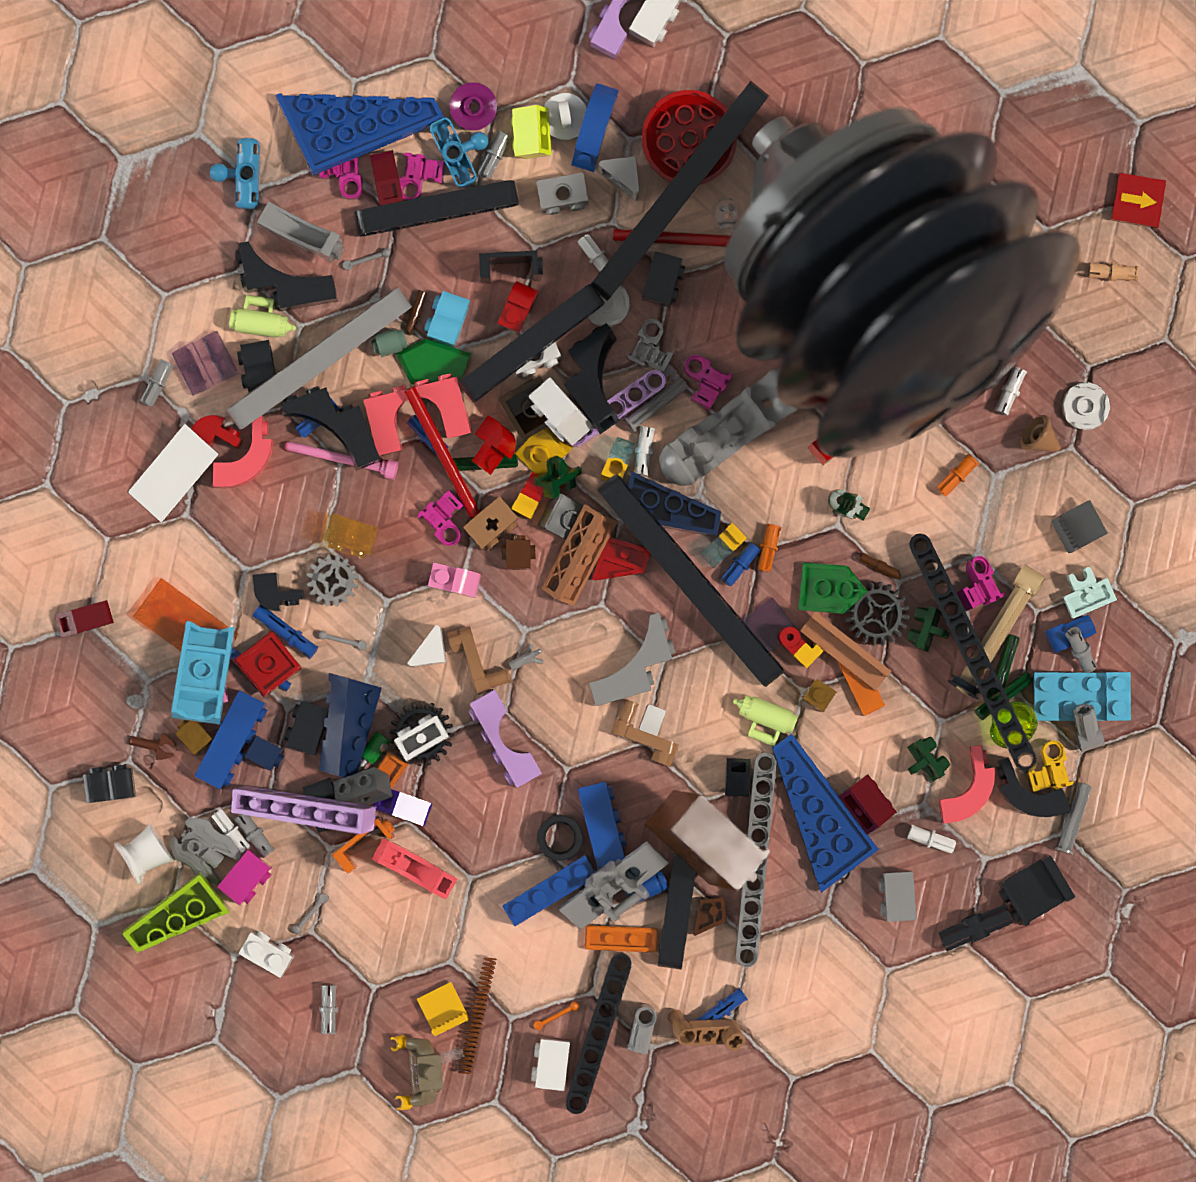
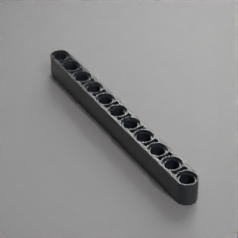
M752 81L748 83L592 281V286L606 301L611 298L770 96Z
M617 473L597 488L604 500L764 687H767L785 672L774 656Z
M915 534L909 544L912 555L1017 769L1022 773H1030L1037 766L1036 754L931 540L925 534ZM924 541L927 543V548L924 551H917L914 548L916 543ZM930 562L938 565L937 570L932 573L925 570V566ZM938 584H946L948 586L947 592L943 594L937 593L935 588ZM949 605H956L959 608L955 615H948L945 612ZM966 626L969 629V633L963 637L956 634L957 628ZM975 647L979 649V655L976 658L968 657L966 652L969 648ZM981 669L990 671V676L985 680L977 677V673ZM990 691H999L1001 697L997 701H990L987 698ZM1002 712L1010 713V721L1007 723L1000 722L998 720L999 714ZM1014 733L1022 736V741L1017 745H1013L1008 741L1010 735ZM1023 755H1029L1032 757L1033 762L1025 767L1020 765L1019 759Z

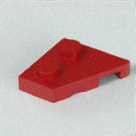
M609 537L597 561L592 580L598 581L644 573L650 552L645 547Z

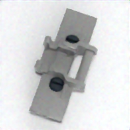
M646 841L623 860L610 861L585 880L586 888L560 906L559 911L579 929H582L603 913L616 922L620 919L622 913L642 898L646 899L649 897V893L642 883L665 867L669 860ZM621 889L627 893L634 891L632 895L616 907H612V897Z

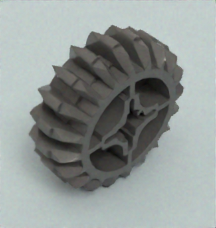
M869 582L868 592L853 605L852 609L849 608L845 612L851 613V617L845 618V622L853 621L854 624L848 627V630L852 631L855 628L858 630L854 635L855 639L861 634L864 635L862 639L863 644H866L868 638H871V646L876 645L877 639H879L881 646H884L885 637L892 643L894 642L893 633L898 637L902 635L897 628L906 629L907 627L905 623L901 622V619H909V615H902V611L908 610L909 606L901 607L900 603L904 602L906 598L904 596L899 599L895 597L900 592L898 589L890 593L891 584H888L885 590H883L882 582H878L877 589H874L873 582ZM870 595H883L891 602L883 606L878 605ZM864 599L867 603L868 613L865 617L858 620V606ZM877 607V610L879 608L882 610L887 607V610L883 611L880 615L881 621H878L877 617L866 620L873 613L872 608ZM895 608L896 619L893 626L889 629L886 622V614ZM874 622L881 628L883 633L874 634L868 632L862 626Z

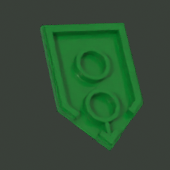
M426 338L403 349L402 352L395 353L412 385H415V382L429 379V383L439 381L438 376L452 373L453 377H459L461 381L471 355L469 352Z
M803 562L798 610L844 614L868 591L849 566Z

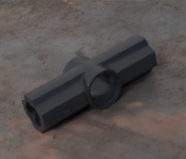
M1002 904L982 914L979 912L961 920V923L950 926L938 932L945 950L948 952L968 942L973 943L986 938L991 932L1002 929L1012 924L1013 921L1006 905Z

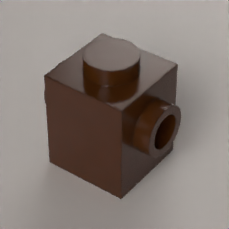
M512 535L511 540H506V545H502V560H506V569L531 570V559H536L535 545H531V541L526 540L525 535Z

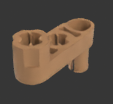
M470 626L447 633L452 652L465 651L478 695L492 691L491 688L512 682L508 668L490 674L484 673Z
M625 699L620 716L615 720L611 732L655 748L651 760L671 767L679 744L634 728L632 722L639 704Z
M673 1010L668 1014L669 1017L667 1019L671 1023L673 1033L681 1045L725 1044L730 1051H736L744 1046L746 1038L737 1022L732 1019L688 1022L685 1021L680 1010Z

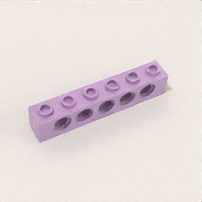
M252 786L234 788L231 813L357 834L374 831L376 812L375 806Z

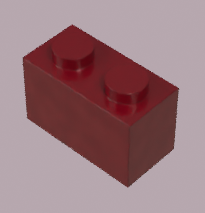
M868 774L838 796L867 835L897 813L892 803L884 796L877 783Z

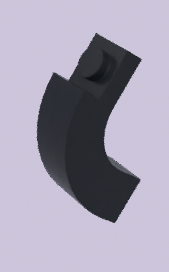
M1009 757L997 760L999 766H996L1000 780L1005 779L1006 782L997 787L1003 798L1013 808L1035 817H1053L1071 811L1063 788L1041 795L1032 794L1020 785Z

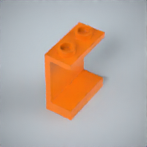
M377 818L375 820L374 828L378 826L388 840L395 837L393 831L396 829L387 818L384 820ZM370 832L357 834L332 855L347 874L351 873L358 866L346 851Z

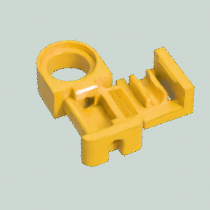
M1055 740L1045 742L1040 751L1044 767H1041L1042 770L1035 772L1033 770L1030 773H1026L1031 792L1051 788L1052 790L1070 786L1074 782H1069L1064 765L1067 757L1063 745ZM1051 744L1055 745L1059 750L1058 756L1054 759L1050 758L1046 753L1047 747ZM1033 773H1034V776H1035V780H1036L1037 785H1035V781H1034V778H1033Z

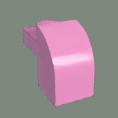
M433 563L428 587L476 598L481 574Z

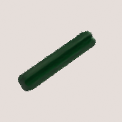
M513 454L511 459L504 456L496 469L518 467V456ZM474 457L453 458L459 471L482 470L472 462Z
M1008 634L995 671L1003 688L1005 687L1020 640L1018 636ZM992 690V691H990V692L988 693L987 698H988V699L991 698V697H992L993 695H995L998 691H997V690Z
M1025 671L1006 685L1003 689L1008 699L1010 700L1033 681V678ZM998 691L989 700L997 701L1001 697V693ZM985 702L975 710V714L980 720H984L990 715Z

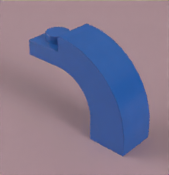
M596 83L581 125L571 166L594 172L605 132L615 107L618 89Z

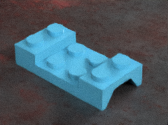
M186 621L171 709L172 718L220 724L229 661L235 635L234 627L217 630L202 628L193 622Z
M1131 672L1032 673L1034 686L1032 721H1074L1073 710L1077 705L1083 703L1094 707L1097 721H1131Z

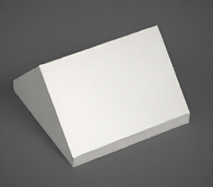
M435 625L407 664L411 667L447 663L443 631L438 625Z

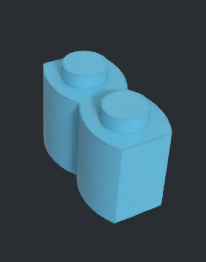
M442 291L441 296L436 295L432 307L436 310L433 318H428L424 331L428 332L427 338L455 347L470 306V300Z

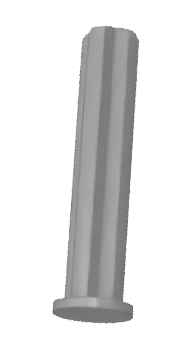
M682 378L677 379L628 418L624 416V421L635 433L639 425L688 388L687 383Z
M1078 783L1070 807L1071 811H1069L1059 845L1055 847V850L1071 855L1074 854L1072 849L1092 789L1090 785Z

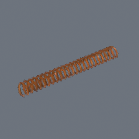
M483 958L489 962H483L482 964L488 967H481V969L488 972L480 973L488 977H479L485 981H479L478 983L485 986H477V988L484 991L477 990L476 993L484 996H475L481 1000H474V1002L481 1005H473V1007L480 1010L473 1009L472 1012L480 1015L471 1014V1017L477 1019H470V1021L477 1024H468L476 1029H467L473 1032L467 1033V1036L473 1038L465 1039L473 1043H464L472 1048H463L469 1052H463L462 1054L469 1057H461V1059L469 1062H460L468 1066L459 1067L465 1070L458 1071L461 1074L472 1073L469 1069L473 1068L472 1064H474V1061L472 1060L475 1059L473 1055L476 1054L473 1050H477L478 1042L476 1041L480 1040L477 1036L481 1034L477 1031L482 1030L480 1027L483 1025L480 1022L484 1021L481 1017L485 1015L481 1012H486L484 1008L487 1005L484 1003L488 1002L485 998L489 997L487 993H490L488 989L491 986L488 984L492 983L489 979H493L491 975L494 974V971L492 970L496 968L492 965H496V962L493 961L497 960L496 958Z

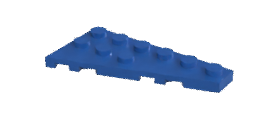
M790 734L772 749L820 892L822 893L879 849L869 835L861 828L795 737Z

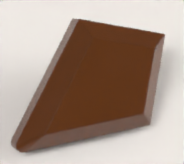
M724 897L700 900L693 930L694 936L727 921Z

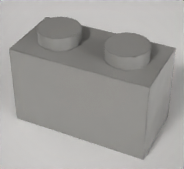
M913 872L882 873L883 878L878 879L879 892L884 893V902H880L881 917H885L886 922L916 920Z

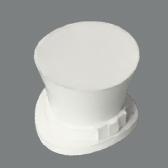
M151 823L130 843L127 842L123 846L119 843L114 844L127 863L138 885L143 882L144 874L147 871L174 861Z

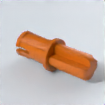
M967 454L955 468L950 469L951 472L937 486V490L942 495L948 496L960 482L964 483V478L979 465L977 460L970 454Z
M766 524L763 543L760 544L762 549L757 566L759 571H771L775 551L779 549L777 548V542L782 527L778 525Z

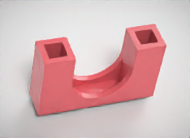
M452 373L438 376L439 381L429 383V379L415 382V388L420 397L431 400L439 408L447 439L472 433L462 389L458 384L460 382L459 377H453ZM406 385L391 388L392 393L383 395L382 391L368 394L369 399L364 400L374 444L379 456L403 450L397 427V414L401 406L408 401L404 393L407 390Z

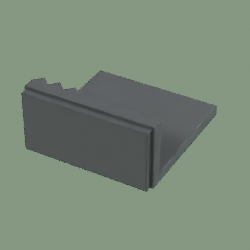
M560 494L555 499L550 498L537 525L567 539L584 505L563 494ZM589 513V515H588V517H587V519H586V521H585L586 526H587V524H588V522H589V520H590V518H591V516H592L591 513ZM581 535L576 538L575 545L578 544Z
M1090 500L1051 521L1068 554L1108 534Z

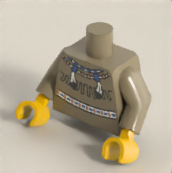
M403 1034L391 1037L390 1039H394L397 1043V1046L391 1047V1050L408 1049L412 1096L403 1095L395 1097V1100L401 1099L402 1101L401 1107L396 1109L410 1110L412 1107L432 1104L436 1100L437 1092L443 1089L440 1054L427 1039H407Z

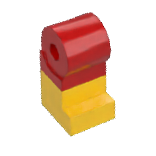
M533 471L511 508L512 511L529 520L532 519L544 494L543 487L535 485L534 478L540 475Z
M785 626L778 632L777 638L779 643L805 668H808L823 652L815 643L810 647L801 639L800 632L794 627Z

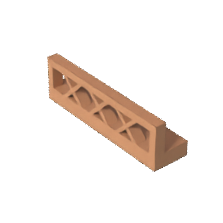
M584 504L541 589L555 599L574 606L618 521ZM589 513H591L594 517L590 525L586 526L585 521ZM581 535V542L578 547H575L574 542ZM567 557H570V564L564 569L563 563ZM559 578V585L556 591L551 589V586L555 579Z
M816 611L800 630L802 634L875 691L891 673L890 669Z

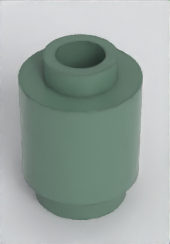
M395 328L375 334V340H371L375 354L380 353L381 358L402 352L403 348L408 347L403 329L396 330Z

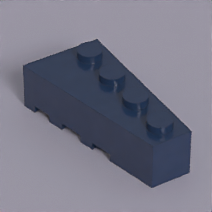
M633 471L630 472L628 486L664 528L717 537L721 511L669 489L653 480H649Z
M329 673L328 681L331 682V691L327 693L326 703H329L328 717L324 718V727H326L327 731L326 738L322 739L319 770L345 778L358 773L382 688Z

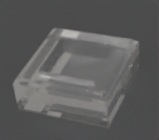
M454 1048L440 1053L441 1065L463 1058L462 1049Z

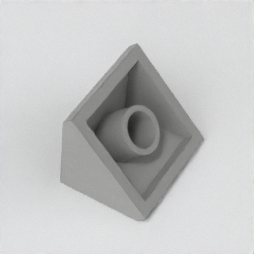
M635 156L602 160L598 164V173L637 201L639 198V183Z

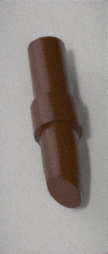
M418 290L405 326L409 336L412 334L417 320L421 316V309L427 293Z
M864 552L859 559L860 562L874 568V570L881 574L884 573L901 580L899 570L887 565L882 560H878Z

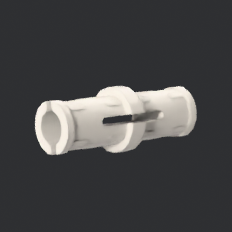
M1016 366L1012 367L1006 385H1003L1001 388L1003 392L994 408L996 412H1001V414L1006 416L1009 415L1015 397H1018L1020 394L1018 390L1027 371L1023 369L1021 371Z
M640 426L638 447H635L634 451L636 453V460L633 472L641 476H648L650 455H653L654 451L652 450V442L655 428Z

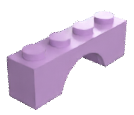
M612 0L610 6L606 4L600 14V17L603 18L599 26L594 25L588 37L591 39V47L615 60L627 39V34L619 22V13L629 0Z
M496 690L470 703L472 709L468 710L475 723L478 721L481 723L484 730L480 731L486 744L491 742L495 748L492 754L498 765L504 764L507 772L503 774L509 785L515 784L516 788L541 775L542 772L531 753L513 752L502 742L499 726L507 710Z

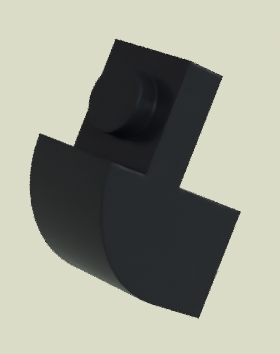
M278 573L252 575L254 594L258 602L269 610L282 612L281 602H285V606L299 605V601L305 600L304 590L302 589L280 591Z

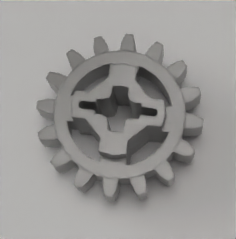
M327 555V561L324 562L321 558H318L320 565H311L314 573H307V576L312 578V582L307 583V586L314 588L310 592L311 596L318 594L317 602L320 603L325 599V606L329 607L331 601H333L335 606L338 607L339 600L348 603L346 596H355L351 590L352 588L359 587V585L354 583V580L358 579L359 575L352 574L356 568L355 566H347L349 563L348 559L340 562V555H337L335 560H332L331 556ZM331 565L329 571L324 574L319 573L324 567ZM341 567L347 572L349 580L341 576ZM335 572V578L339 580V583L334 584L330 588L327 578H332ZM317 582L323 583L325 586V595L319 590ZM347 588L341 595L334 597L337 590Z

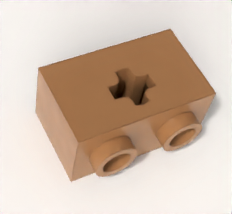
M499 496L463 528L482 551L485 548L490 550L499 543L498 537L505 532L508 535L518 526L516 521L519 518ZM488 520L493 522L498 520V529L496 531L493 529L488 531L486 529L489 526Z

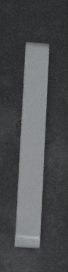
M397 287L244 396L226 411L239 429H243L412 307L399 287Z
M761 753L756 756L753 764L747 837L758 847L768 849L776 759L770 753ZM763 756L770 758L772 762L770 769L766 771L758 766L759 759ZM761 780L769 784V791L763 795L759 794L756 790V785ZM762 804L766 807L767 814L759 819L754 815V808ZM758 828L762 829L765 833L763 841L754 842L751 837L752 832ZM767 857L754 871L760 880L759 888L756 890L748 889L746 881L741 889L735 956L737 962L743 967L753 966L758 959ZM749 901H755L758 905V909L754 914H747L745 912V904ZM747 925H752L755 928L756 932L752 938H745L742 935V930ZM745 949H749L753 952V959L750 962H742L740 953Z

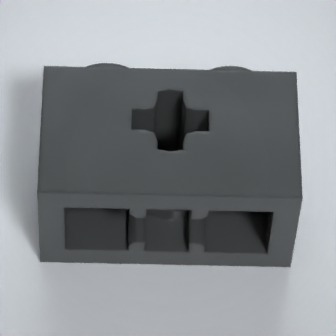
M375 767L333 782L335 800L371 805L392 797L389 775Z

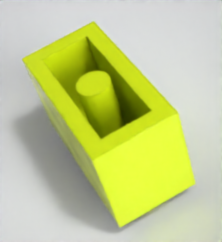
M533 105L512 109L513 117L511 124L514 134L512 147L515 156L524 159L551 156L549 108Z

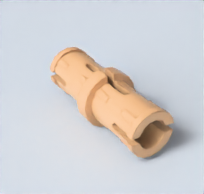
M1090 262L1089 278H1105L1114 282L1116 279L1137 281L1139 266L1117 265V262H1112V264Z

